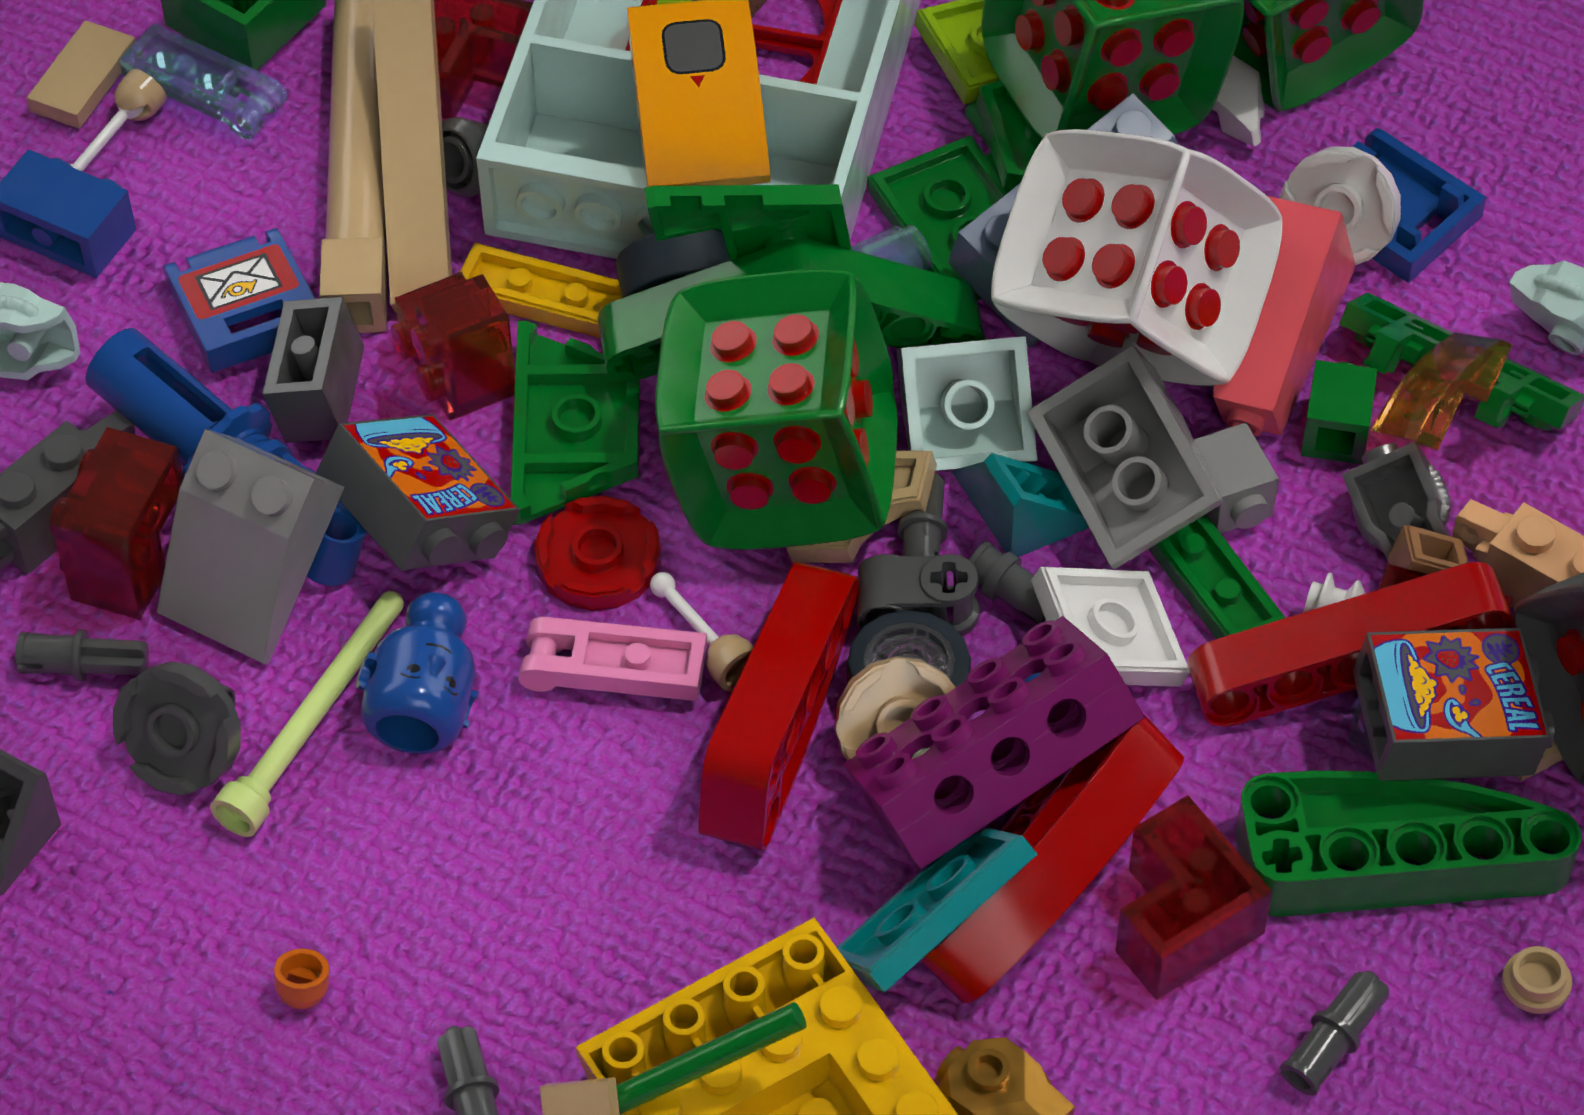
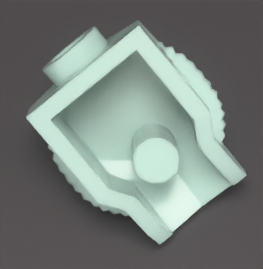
M1561 261L1549 265H1529L1516 271L1509 282L1513 303L1550 333L1548 339L1557 348L1572 355L1584 354V268L1567 261Z
M0 282V377L29 380L39 372L62 369L74 363L80 355L76 325L65 307L45 300L29 289L19 285Z

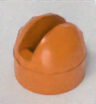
M300 948L287 951L277 959L274 965V986L281 1001L293 1009H309L321 1002L329 987V964L322 954L311 949Z

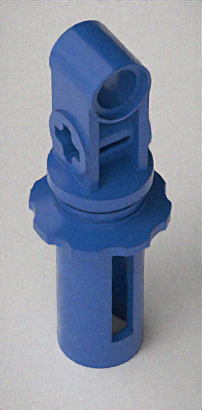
M135 328L124 329L109 338L96 352L87 368L85 376L87 386L183 466L180 484L183 482L205 429L236 437L315 473L293 457L292 451L280 440H271L269 438L272 423H270V412L265 407L255 402L246 407L241 405L234 409L230 408ZM340 500L307 574V577L312 581L327 586L344 584L353 577L367 533Z

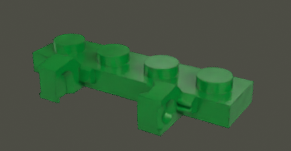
M1366 293L1348 302L1339 325L1356 332L1355 339L1359 343L1371 348L1368 357L1363 362L1364 365L1370 368H1377V371L1386 374V372L1393 373L1403 359L1409 362L1412 368L1423 374L1433 377L1446 375L1465 384L1463 390L1468 395L1480 400L1474 418L1495 428L1503 427L1512 412H1514L1524 422L1536 428L1552 430L1555 427L1560 430L1578 417L1584 404V394L1373 294Z

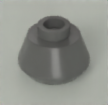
M461 117L449 118L442 122L446 189L457 196L467 198L480 194L476 157L489 124Z

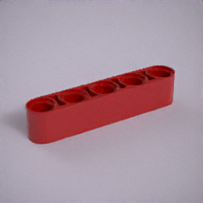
M1470 562L1209 641L1200 645L1191 653L1188 658L1187 668L1205 720L1214 726L1228 727L1357 689L1353 669L1367 632L1514 628L1515 621L1493 568L1486 563Z

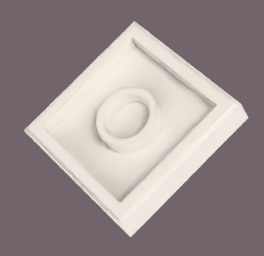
M1040 567L1031 579L1046 621H1055L1061 616L1068 619L1109 655L1126 685L1180 687L1189 676L1186 660L1149 571Z

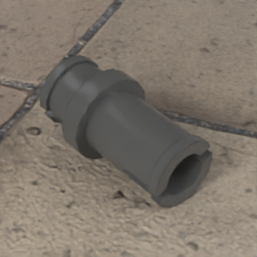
M988 541L981 544L969 560L976 567L978 583L982 585V594L992 601L998 598L1002 599L1035 622L1036 625L1045 622V616L1031 583L1034 575L1021 567V558L1011 551L1005 554L1001 553Z

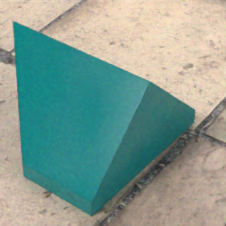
M991 453L983 462L951 470L1005 553L1011 551L1020 557L1089 528L1059 472L995 453Z

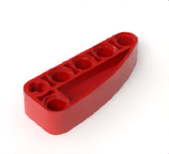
M798 561L793 563L710 739L701 779L698 832L700 834L763 851L767 849L801 768L826 700L855 610L859 588L858 576Z
M1145 716L1144 719L1024 799L1001 831L1024 836L1038 855L924 956L921 961L962 1003H970L985 994L1030 950L1093 881L1175 777L1183 764L1184 756Z

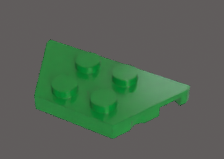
M518 321L511 500L520 510L512 525H522L564 508L565 504L573 500L591 497L639 477L640 380L621 381L612 378L607 373L604 355L597 352L592 345L571 337L566 344L538 335L537 324L529 321Z

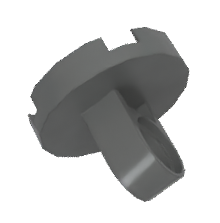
M174 661L151 666L121 688L113 707V735L117 745L123 741L125 742L128 753L135 760L136 763L130 766L131 770L138 778L158 791L177 795L190 794L199 788L208 787L232 768L240 750L241 723L235 709V692L232 688L220 684L214 677L198 667Z

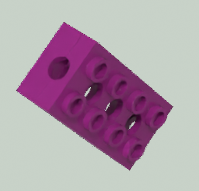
M1061 616L1055 621H1045L1034 626L1024 635L1020 645L1002 657L991 658L975 666L967 675V680L946 695H936L920 703L913 710L911 718L891 732L879 733L865 740L856 750V755L843 763L881 825L921 870L1144 719L1145 716L1109 655L1068 619ZM1035 673H1041L1033 680L1026 683L1024 682V680ZM986 710L980 716L968 721L969 717L974 713ZM929 748L922 755L912 759L913 755L919 750Z

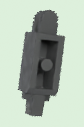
M114 411L87 430H78L71 423L65 421L0 473V571L9 563H12L28 575L112 506L119 492L115 475L124 466L123 461L138 447V438L135 435L136 429L130 420L118 411Z

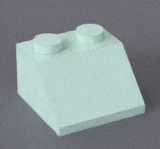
M1026 336L896 349L902 413L909 451H932L937 463L935 471L959 469L980 463L991 453L1022 462L1037 461L1035 429L1027 414V411L1032 408Z

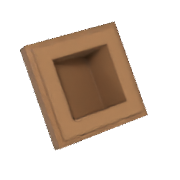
M1403 525L1388 556L1389 564L1425 575L1468 563L1462 539L1411 525Z

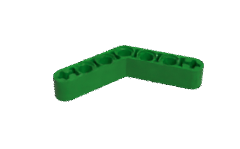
M809 238L788 240L615 300L605 305L598 315L607 373L612 378L621 381H636L658 373L665 318L669 305L678 291L695 284L735 276L806 269H831L853 273L868 293L886 346L894 348L985 340L975 291L970 283Z

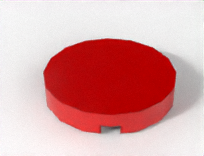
M605 495L578 498L565 504L564 511L558 513L554 518L551 514L541 524L534 542L538 577L548 592L569 606L592 611L618 608L639 598L650 587V581L658 573L661 565L659 533L653 521L650 519L649 522L646 517L640 514V508L631 502Z

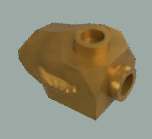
M1006 1037L973 1040L966 1049L961 1046L955 1047L945 1057L936 1073L935 1079L940 1083L938 1088L958 1115H1074L1075 1106L1051 1085L1052 1081L1048 1079L1049 1077L1044 1073L1042 1066L1026 1051Z

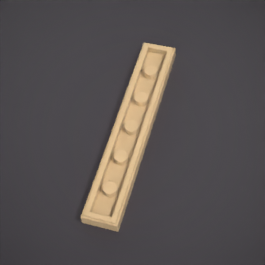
M372 0L390 305L395 312L454 305L434 0Z

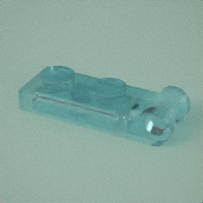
M155 23L119 59L123 76H126L131 69H138L147 73L162 86L166 96L226 123L231 131L246 140H251L264 126L263 117L267 113H276L288 98L284 87L274 78ZM241 93L250 98L244 102L236 97Z

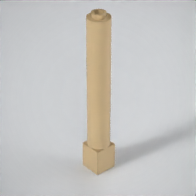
M334 0L326 238L322 240L320 298L343 297L359 333L387 332L388 272L385 258L386 223L372 0Z

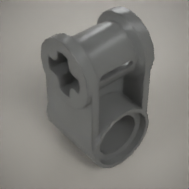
M881 554L871 556L859 564L856 624L859 630L881 615L904 610L930 613L950 623L961 636L971 632L978 624L980 608L978 600L974 596L978 586V575L976 567L970 560L954 554L940 556ZM949 571L953 573L954 586H947V572ZM953 606V620L949 621L947 619L946 607Z

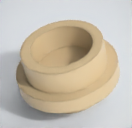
M1532 946L1516 953L1508 960L1502 975V986L1506 996L1515 1006L1530 1013L1544 1014L1559 1009L1567 1001L1572 988V976L1566 962L1557 952L1543 946Z

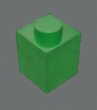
M1315 360L1301 456L1363 465L1362 456L1366 451L1370 429L1377 368L1356 366L1347 362L1335 363Z

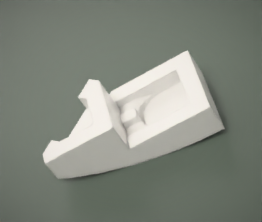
M1233 56L1224 84L1212 110L1218 112L1223 133L1255 147L1261 143L1260 119L1264 118L1265 113L1260 74L1250 65Z

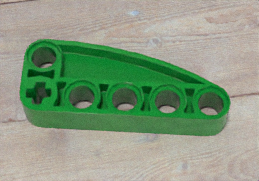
M1299 771L1265 773L1253 777L1245 784L1241 792L1238 811L1236 842L1245 890L1250 903L1259 912L1268 916L1287 917L1556 893L1567 885L1571 877L1581 844V830L1577 822L1568 813L1517 795L1472 784L1442 779L1378 781L1377 772ZM1270 814L1277 817V819H1266L1259 815ZM1538 848L1547 849L1553 852L1554 854L1543 853L1539 851ZM1470 854H1479L1487 857L1489 860L1477 859ZM1403 860H1415L1422 865H1411ZM1337 865H1347V866H1350V867H1352V868H1354V869H1356V870H1355V871H1345V870H1342V869H1340V868H1338V867H1336V866H1337Z

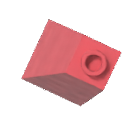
M1268 196L1277 206L1282 216V239L1267 296L1243 361L1228 383L1214 385L1213 397L1223 422H1226L1228 427L1247 423L1254 436L1261 435L1262 431L1282 435L1356 266L1342 212Z

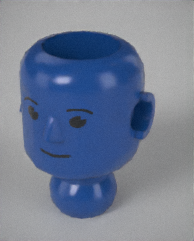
M433 592L421 594L411 602L405 617L406 626L393 630L379 642L375 653L369 652L356 682V688L364 690L360 713L367 731L382 744L409 754H428L443 750L458 738L462 727L466 729L469 727L468 715L479 693L472 690L476 670L472 653L468 646L460 639L464 634L467 624L465 611L456 599L446 594Z

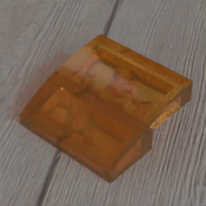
M1454 332L1424 355L1406 374L1383 407L1372 431L1393 441L1406 444L1416 442L1420 447L1438 451L1461 399L1487 402L1513 344L1502 339Z

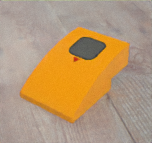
M699 0L627 7L629 45L647 187L771 183L763 102L749 0Z

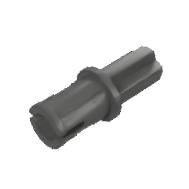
M939 474L934 475L926 512L923 513L920 509L914 510L909 515L903 517L898 523V535L903 542L902 556H940L941 544L947 539L948 526L942 519L945 483Z
M79 629L76 635L20 632L16 643L15 662L18 665L17 672L19 674L53 673L73 675L76 681H84L87 673L140 675L148 668L149 649L148 644L144 641L90 638L88 631Z
M1371 971L1355 973L1326 1011L1319 1010L1311 1017L1313 1027L1290 1057L1280 1065L1281 1075L1292 1087L1306 1095H1316L1322 1083L1346 1053L1352 1054L1360 1047L1358 1036L1389 997L1388 986L1375 973Z
M458 1025L447 1028L446 1033L440 1036L437 1041L448 1083V1088L444 1093L446 1106L454 1110L455 1115H499L495 1102L499 1094L498 1082L493 1077L488 1076L477 1031L471 1026L460 1028Z

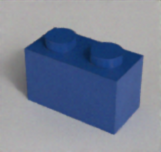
M28 149L0 181V237L95 278L101 274L136 231L128 190L123 189L118 183L110 179H99L75 169L62 159H51Z

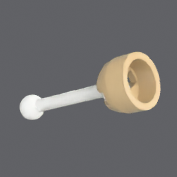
M131 69L126 74L114 93L115 103L119 111L74 164H70L73 168L83 172L127 119L132 121L147 120L156 114L166 102L167 96L162 86L154 78L138 69Z
M666 572L655 574L650 581L652 593L661 598L666 597L696 632L707 633L709 648L706 668L710 676L724 691L733 692L754 646L737 634L719 637L676 591L675 580L670 574Z

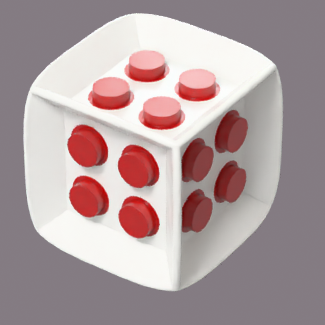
M1080 129L1054 131L1046 134L1034 151L1017 191L995 260L991 284V300L998 311L1018 327L1056 350L1076 359L1089 361L1101 366L1134 345L1156 368L1162 381L1198 386L1226 384L1241 365L1255 332L1279 255L1282 239V216L1271 199L1257 187L1218 160L1201 152L1187 149L1173 142L1139 135Z

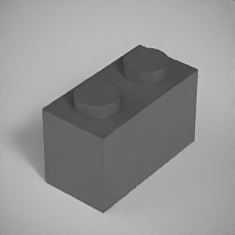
M343 297L284 301L262 394L285 443L331 440L338 424L348 423L364 344Z

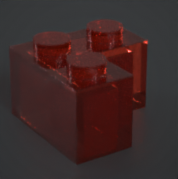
M434 0L441 114L443 119L456 117L475 81L502 88L533 5L532 2L525 0Z
M459 272L394 298L398 323L391 325V334L396 348L404 360L413 358L417 365V380L428 402L437 400L449 421L515 395V373L509 316L483 274L466 280L463 273Z
M106 427L94 449L90 448L84 453L79 464L77 480L67 497H61L56 502L49 524L50 532L54 534L60 557V569L64 572L71 600L141 620L163 580L165 559L159 533L177 502L179 489L184 479L176 446Z
M1189 795L1140 823L1134 829L1129 871L1148 893L1120 909L1115 952L1151 995L1158 1000L1265 934L1272 890Z

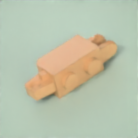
M1470 499L1455 519L1452 537L1462 539L1464 546L1474 552L1473 556L1478 561L1486 563L1493 568L1507 604L1513 608L1523 598L1584 572V536L1525 502L1522 503L1514 514L1507 512L1503 514Z

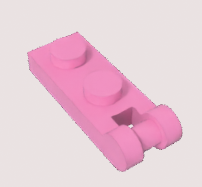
M538 617L529 623L526 644L530 648V654L522 659L518 676L519 683L529 690L546 692L557 686L698 701L707 653V633L553 617ZM563 649L573 650L571 657L555 656V654Z

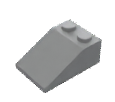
M1134 345L1027 411L1030 420L1109 565L1114 570L1224 503L1189 428L1156 368Z
M205 429L179 489L157 613L263 664H269L345 487L241 439Z

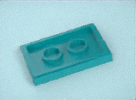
M983 827L926 866L836 948L863 985L885 993L1038 854L1024 836Z

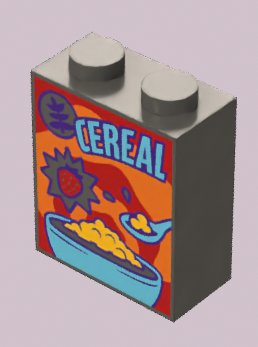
M434 414L339 423L316 471L317 475L345 487L339 500L401 571L495 558L505 545L508 538L507 534L520 510Z
M1522 628L1367 632L1353 669V675L1378 781L1531 776L1535 774L1545 750L1551 748L1553 744L1555 727L1551 711L1542 706L1538 691L1540 681L1538 660L1534 654H1528Z

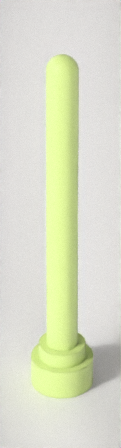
M387 591L380 596L248 776H240L236 781H229L223 786L210 804L212 815L223 827L243 837H251L256 833L270 813L268 804L271 801L269 791L362 666L367 654L372 652L402 611L404 601L399 593Z

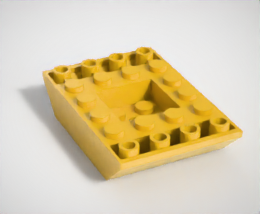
M815 917L576 1046V1054L588 1080L615 1077L617 1085L795 1002L804 1014L806 1020L805 1029L621 1115H958Z

